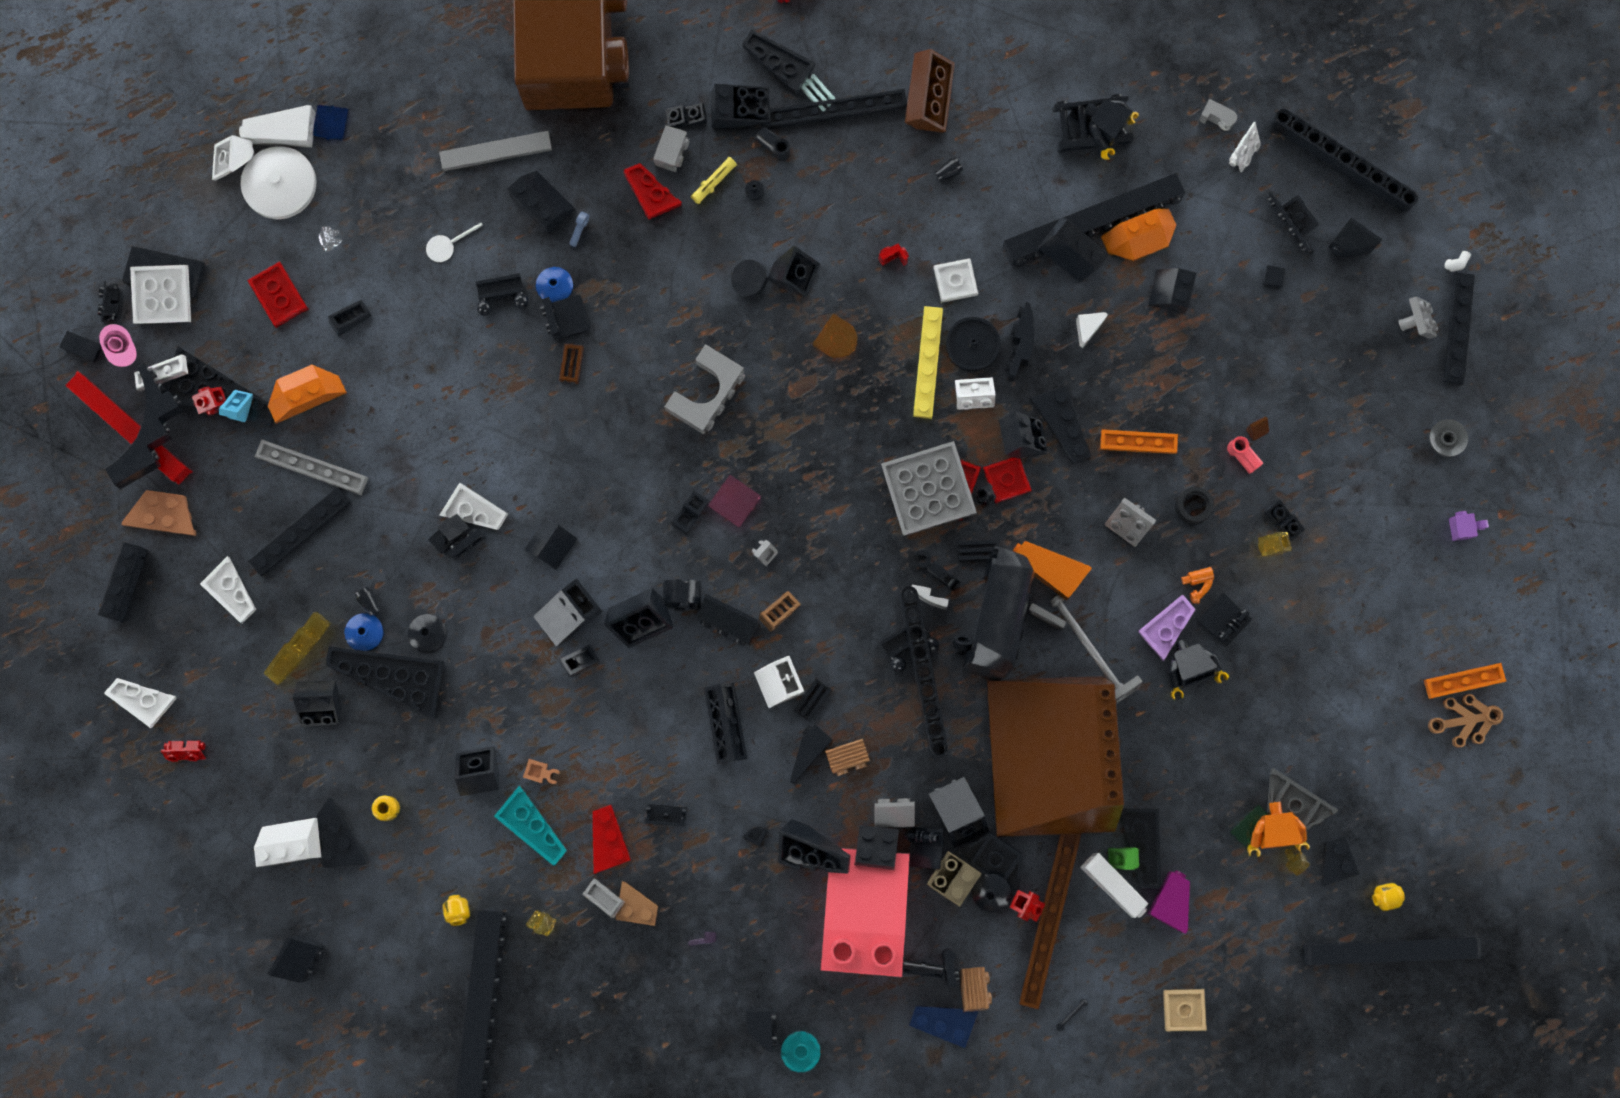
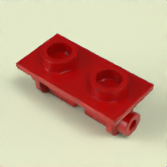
M168 741V743L164 744V750H161L165 759L172 762L205 759L202 750H205V743L201 741H187L185 748H183V741Z

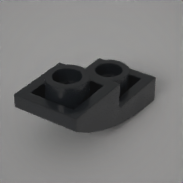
M703 103L687 107L679 105L665 109L667 125L673 128L707 122Z
M1280 499L1275 500L1263 510L1275 527L1289 541L1295 539L1305 530L1297 517L1289 512Z

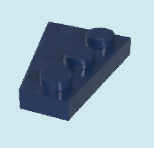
M915 1006L909 1026L965 1048L979 1011L963 1012L961 1008Z

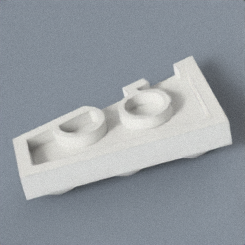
M462 483L458 484L440 513V516L449 518L458 514L465 522L499 530L508 515L507 512Z
M119 678L104 693L150 728L156 724L177 699L176 696Z

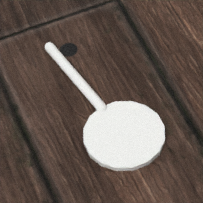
M479 223L452 240L440 235L431 238L426 245L428 257L435 262L447 261L454 252L453 243L482 227L483 224Z

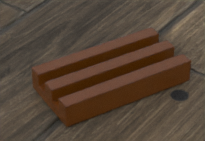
M564 344L559 376L560 382L579 383L584 351L583 346ZM572 349L568 377H564L568 350ZM577 349L578 357L575 370V377L572 378L575 354Z

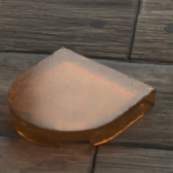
M833 313L813 342V346L833 358L849 356L857 346V333L851 324Z

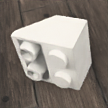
M790 656L772 662L754 672L768 708L805 694Z

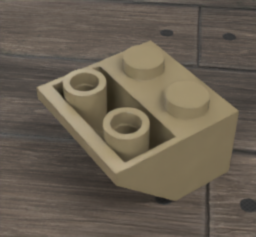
M948 851L941 861V868L935 870L927 885L960 907L980 877L981 872Z

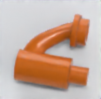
M1211 567L1188 572V576L1181 577L1183 585L1190 583L1192 586L1204 583L1199 592L1193 590L1190 593L1192 604H1200V599L1210 590L1214 580V573Z

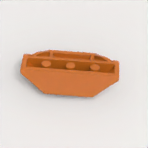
M1154 209L1120 223L1103 234L1101 240L1108 254H1114L1121 258L1135 261L1167 248L1175 231L1176 223L1169 209Z
M310 365L276 380L268 408L275 423H279L347 392L338 375Z

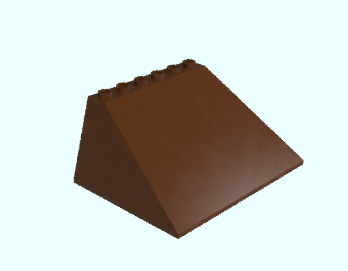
M1104 676L987 681L997 837L1115 832L1124 807L1114 683Z

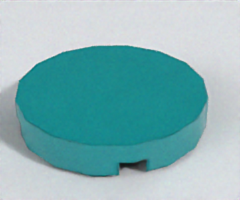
M804 1031L788 1035L783 1041L781 1048V1058L784 1064L795 1072H807L813 1069L821 1055L817 1039L812 1034Z

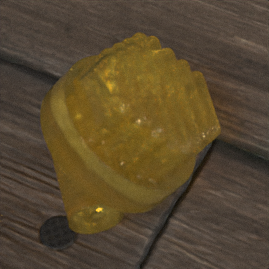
M1291 849L1285 851V855L1289 860L1285 867L1296 876L1303 873L1310 866L1303 852L1294 855Z
M536 910L526 925L529 928H533V932L539 935L549 936L556 920L551 918L550 914L546 912L541 913Z

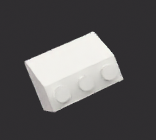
M317 818L262 827L254 846L256 867L321 857Z

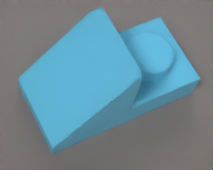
M234 390L219 408V415L245 422L250 410L253 394Z

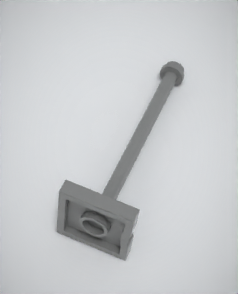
M1057 595L1050 601L1052 608L1057 607L1106 678L1114 683L1116 704L1137 691L1142 684L1140 677L1136 676L1126 684H1120L1062 603L1065 599Z

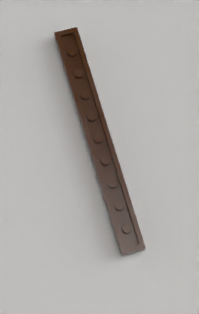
M1082 833L1060 834L1043 902L1045 906L1040 915L1019 1000L1020 1005L1039 1010Z

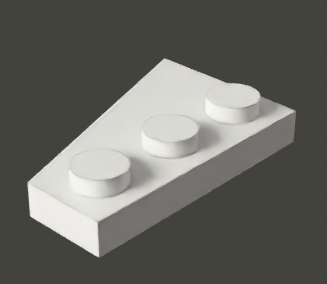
M228 556L200 583L242 624L256 610Z

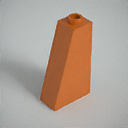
M1024 541L1022 545L1018 543L1013 549L1014 552L1022 554L1029 559L1035 572L1034 576L1066 601L1092 569L1089 565Z

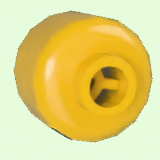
M380 796L372 804V813L380 821H391L398 816L400 811L399 802L392 796Z
M1387 883L1375 888L1372 899L1374 904L1381 910L1388 911L1400 908L1405 900V895L1400 886H1397L1395 883Z
M460 895L449 896L448 900L443 903L445 921L450 923L451 926L465 924L466 920L470 917L468 900L460 898Z

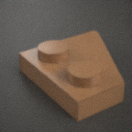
M622 881L619 898L625 901V903L616 914V920L655 926L658 905L631 887L627 882Z

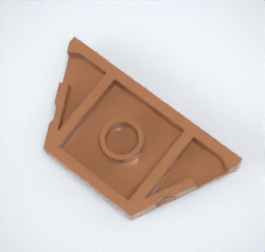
M146 490L121 524L127 527L196 536V530H194L191 521L192 516L188 510V502L184 495Z

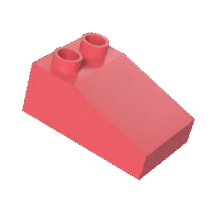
M842 849L851 855L850 870L848 874L828 872L821 970L902 977L909 854L896 853L895 868L891 870L855 865L856 850Z

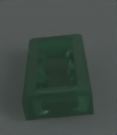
M1257 805L1230 832L1243 846H1246L1251 841L1252 833L1258 820L1262 816L1269 814L1260 805Z

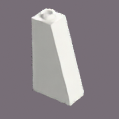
M311 105L243 119L242 126L239 128V135L241 138L253 141V145L312 148L316 112Z
M1093 853L1080 866L1132 918L1137 916L1140 918L1147 911L1145 907L1148 903L1099 853Z

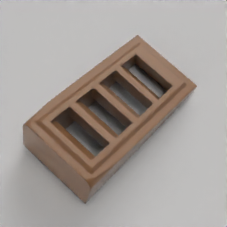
M787 591L760 614L759 620L772 632L797 610L801 604ZM786 599L793 607L790 608L784 600ZM779 605H781L787 612L784 613L782 609L779 607ZM773 610H775L781 617L778 618L773 613Z

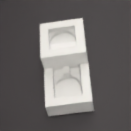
M912 585L917 590L919 599L932 606L947 609L949 599L930 596L931 588Z

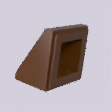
M1267 416L1247 427L1246 431L1253 441L1268 434L1269 424Z

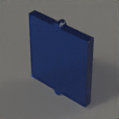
M318 105L312 135L323 137L327 140L330 138L343 140L348 108L335 107L334 105Z

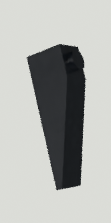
M791 819L780 829L778 863L796 870L810 868V871L822 869L832 873H849L851 855L809 825Z

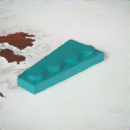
M518 786L494 817L553 866H556L568 850L522 787Z

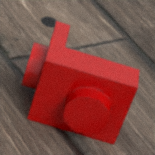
M899 243L892 247L887 246L880 251L879 262L883 266L899 257L902 264L906 265L909 255L904 247L901 248Z

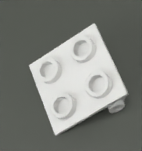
M1253 122L1229 159V164L1233 167L1238 165L1240 172L1250 164L1252 155L1259 150L1261 145L1256 122Z

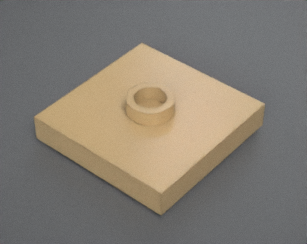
M1204 989L1163 990L1165 1031H1207Z

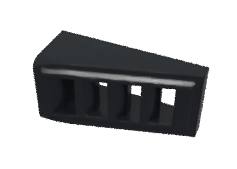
M359 300L329 315L328 320L337 336H340L369 318L371 313L363 301ZM357 308L361 310V312L363 313L362 315H359V313L356 310ZM353 312L356 318L353 319L350 313ZM346 316L349 321L346 322L343 317Z

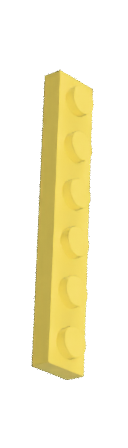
M924 306L913 417L932 419L943 308Z

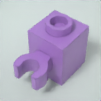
M1467 511L1456 512L1455 516L1449 518L1452 541L1473 539L1478 536L1477 530L1489 528L1488 520L1475 521L1474 513L1467 514Z

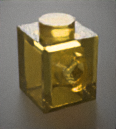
M1276 532L1258 538V548L1262 557L1275 556L1292 551L1288 532Z

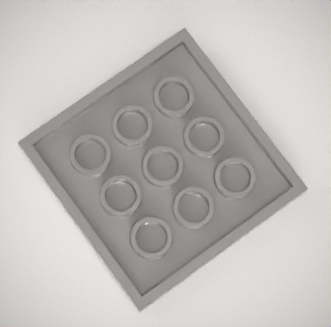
M954 441L881 464L903 536L977 514Z

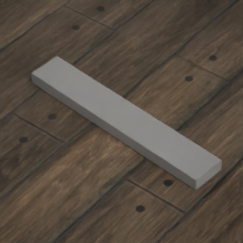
M544 131L441 151L439 154L442 170L448 171L551 151L552 146L549 132Z
M261 440L254 456L257 459L358 495H362L368 477L265 440Z

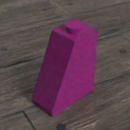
M1175 870V872H1168L1147 914L1186 934L1188 931L1190 881L1185 879V874Z

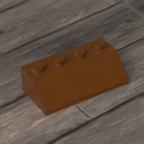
M932 49L914 53L905 123L919 130L946 132L955 63Z

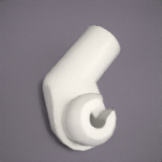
M1462 251L1459 259H1448L1445 262V268L1453 272L1463 270L1471 254L1467 251Z

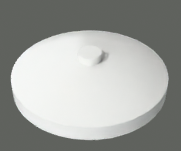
M275 146L258 152L248 161L241 176V191L248 205L258 214L270 219H286L297 215L309 205L316 190V175L312 165L303 154L289 147Z

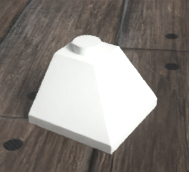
M232 135L215 144L212 180L216 181L234 172L251 160L254 154V149L252 148L253 141Z

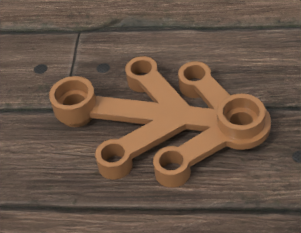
M1472 694L1464 695L1462 703L1465 706L1472 705L1482 714L1475 715L1458 704L1454 698H1446L1443 701V706L1448 710H1454L1463 717L1449 720L1433 718L1428 722V729L1434 734H1439L1445 728L1465 725L1460 734L1452 739V744L1456 748L1465 746L1466 739L1477 722L1484 721L1479 732L1472 734L1471 741L1474 744H1482L1491 726L1498 725L1503 720V712L1499 707H1487ZM1467 697L1471 698V703L1466 701ZM1448 700H1451V701H1452V703H1453L1452 707H1449V706H1448V704H1447V701H1448ZM1491 712H1493V713L1495 714V718H1494V719H1491V718H1490V713H1491ZM1434 722L1438 724L1437 730L1433 728ZM1476 735L1481 737L1480 742L1476 741ZM1458 738L1462 741L1461 745L1456 743Z

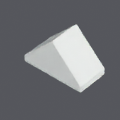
M1106 312L1078 315L1076 323L1080 347L1083 348L1106 320L1108 316Z

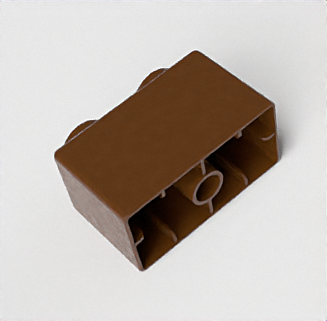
M514 0L515 84L526 110L610 107L613 104V83L628 81L629 63L626 38L612 37L611 13L626 12L627 0Z

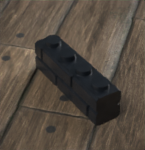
M122 542L98 612L99 616L124 622L132 598L131 594H133L144 558L148 551L147 549Z

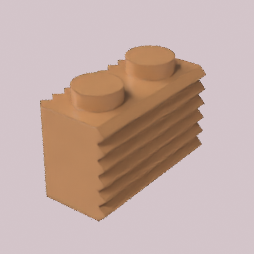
M863 739L825 751L832 774L837 773V776L849 773L848 769L853 767L856 770L867 767L866 763L870 762Z
M984 967L960 969L963 1012L988 1010L989 1005H992L991 992H987L986 985L990 984L989 973L985 972Z

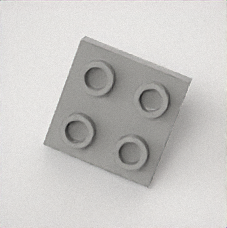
M1417 296L1410 298L1413 316L1399 320L1401 330L1405 331L1417 326L1419 335L1429 339L1437 337L1436 331H1438L1435 320H1432L1431 313H1433L1431 304Z
M1124 498L1104 525L1136 547L1156 520L1145 513L1143 507L1140 509V505H1134Z

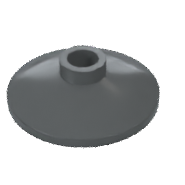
M1444 419L1432 427L1429 440L1432 448L1438 454L1453 457L1465 450L1468 444V434L1461 423L1452 419ZM1444 437L1449 438L1448 443L1444 441Z

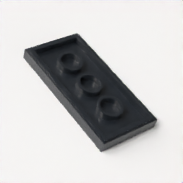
M132 246L122 282L131 284L130 267L188 265L190 297L196 299L205 263L199 260Z

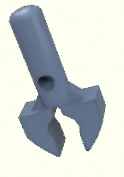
M581 211L576 219L577 225L569 243L573 247L577 245L583 228L587 227L590 215Z

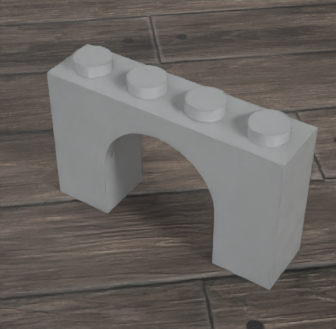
M706 344L695 361L696 365L718 379L720 388L716 397L707 403L699 404L674 391L664 406L666 412L702 434L712 429L715 423L713 421L716 415H721L725 408L724 403L727 399L730 400L735 393L733 389L737 384L740 385L745 377L744 367Z

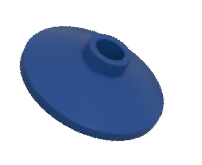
M550 267L539 274L536 280V290L541 299L549 297L551 302L559 301L571 295L573 280L566 270L559 267ZM551 281H557L556 285H550Z
M368 613L357 614L346 624L345 639L348 645L355 650L370 651L381 642L383 626L380 620L373 615L370 616ZM361 628L365 629V633L363 635L359 634V630Z

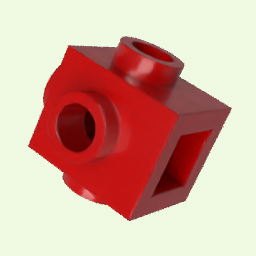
M204 387L198 390V394L192 396L198 413H207L208 416L218 413V409L226 401L221 387Z
M1018 890L1009 908L1018 912L1017 917L1027 922L1029 918L1037 922L1045 904L1039 901L1040 896L1030 891L1026 894Z

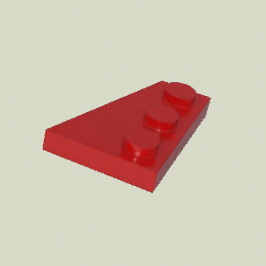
M641 163L623 170V174L648 220L682 205V202L678 198L676 199L669 189L663 187L656 180V177Z
M612 805L592 811L594 874L631 861Z

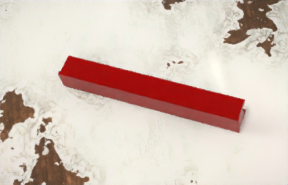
M77 371L75 376L65 386L132 445L140 431L141 425L85 375ZM161 445L155 448L161 458L158 460L161 464V467L158 469L173 482L175 481L179 485L193 472L165 446Z

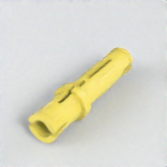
M728 157L691 195L694 202L700 204L709 193L712 194L714 188L737 166L731 157Z

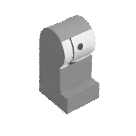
M1209 99L1198 121L1204 124L1207 120L1219 125L1222 130L1227 131L1232 129L1236 123L1237 114L1233 110Z

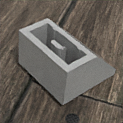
M910 798L897 799V803H890V799H878V803L874 804V826L883 828L914 827L915 803L910 802Z

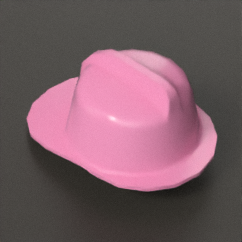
M117 324L104 327L100 332L99 340L108 361L119 367L131 365L135 361L137 353L128 331Z

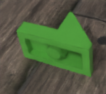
M1108 848V863L1114 869L1134 870L1139 867L1138 848Z

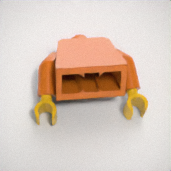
M1281 802L1269 803L1271 815H1264L1258 820L1252 833L1251 844L1247 847L1249 856H1251L1253 850H1256L1257 857L1261 855L1260 846L1261 849L1295 845L1299 852H1301L1302 845L1307 850L1310 849L1309 844L1306 842V826L1292 812L1282 813Z

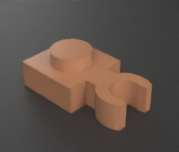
M529 759L523 778L543 783L544 778H546L549 783L557 784V781L551 779V775L553 773L560 774V771L557 769L548 771V764Z

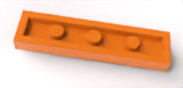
M1101 430L1100 450L1177 454L1178 434Z
M1501 663L1424 680L1429 699L1507 682Z

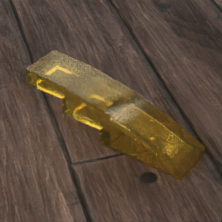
M313 612L305 625L297 630L289 643L283 645L264 671V674L276 685H280L309 653L331 623L318 612Z

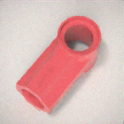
M1240 436L1229 442L1227 446L1229 454L1235 456L1249 474L1263 464L1261 459L1251 449L1245 437ZM1235 442L1241 445V451L1235 448Z

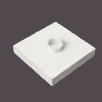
M970 258L934 265L933 268L941 303L978 296Z

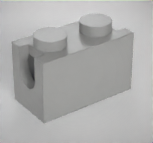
M665 126L653 158L655 166L676 172L677 167H681L683 151L687 150L690 141L686 137L687 132Z

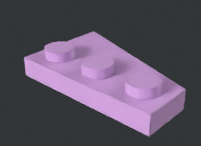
M1181 595L1138 631L1162 661L1167 657L1195 608L1184 595Z

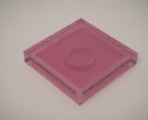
M729 475L708 507L740 528L761 496Z

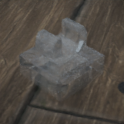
M330 226L323 227L318 234L323 252L331 251L333 246H338L342 242L341 239H334V236H337L339 231L331 230Z

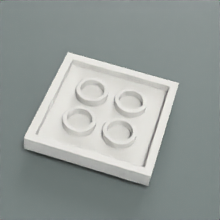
M188 265L130 267L133 324L191 322Z

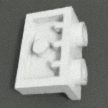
M993 377L955 380L958 410L995 406Z

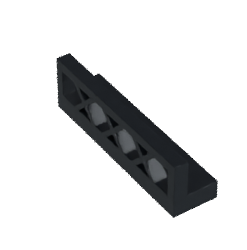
M720 683L704 688L717 764L747 759L734 683ZM713 690H716L717 693L716 701L713 699ZM717 709L720 711L719 720L716 718ZM720 729H722L724 733L722 739L719 736ZM723 748L727 750L728 758L723 759Z

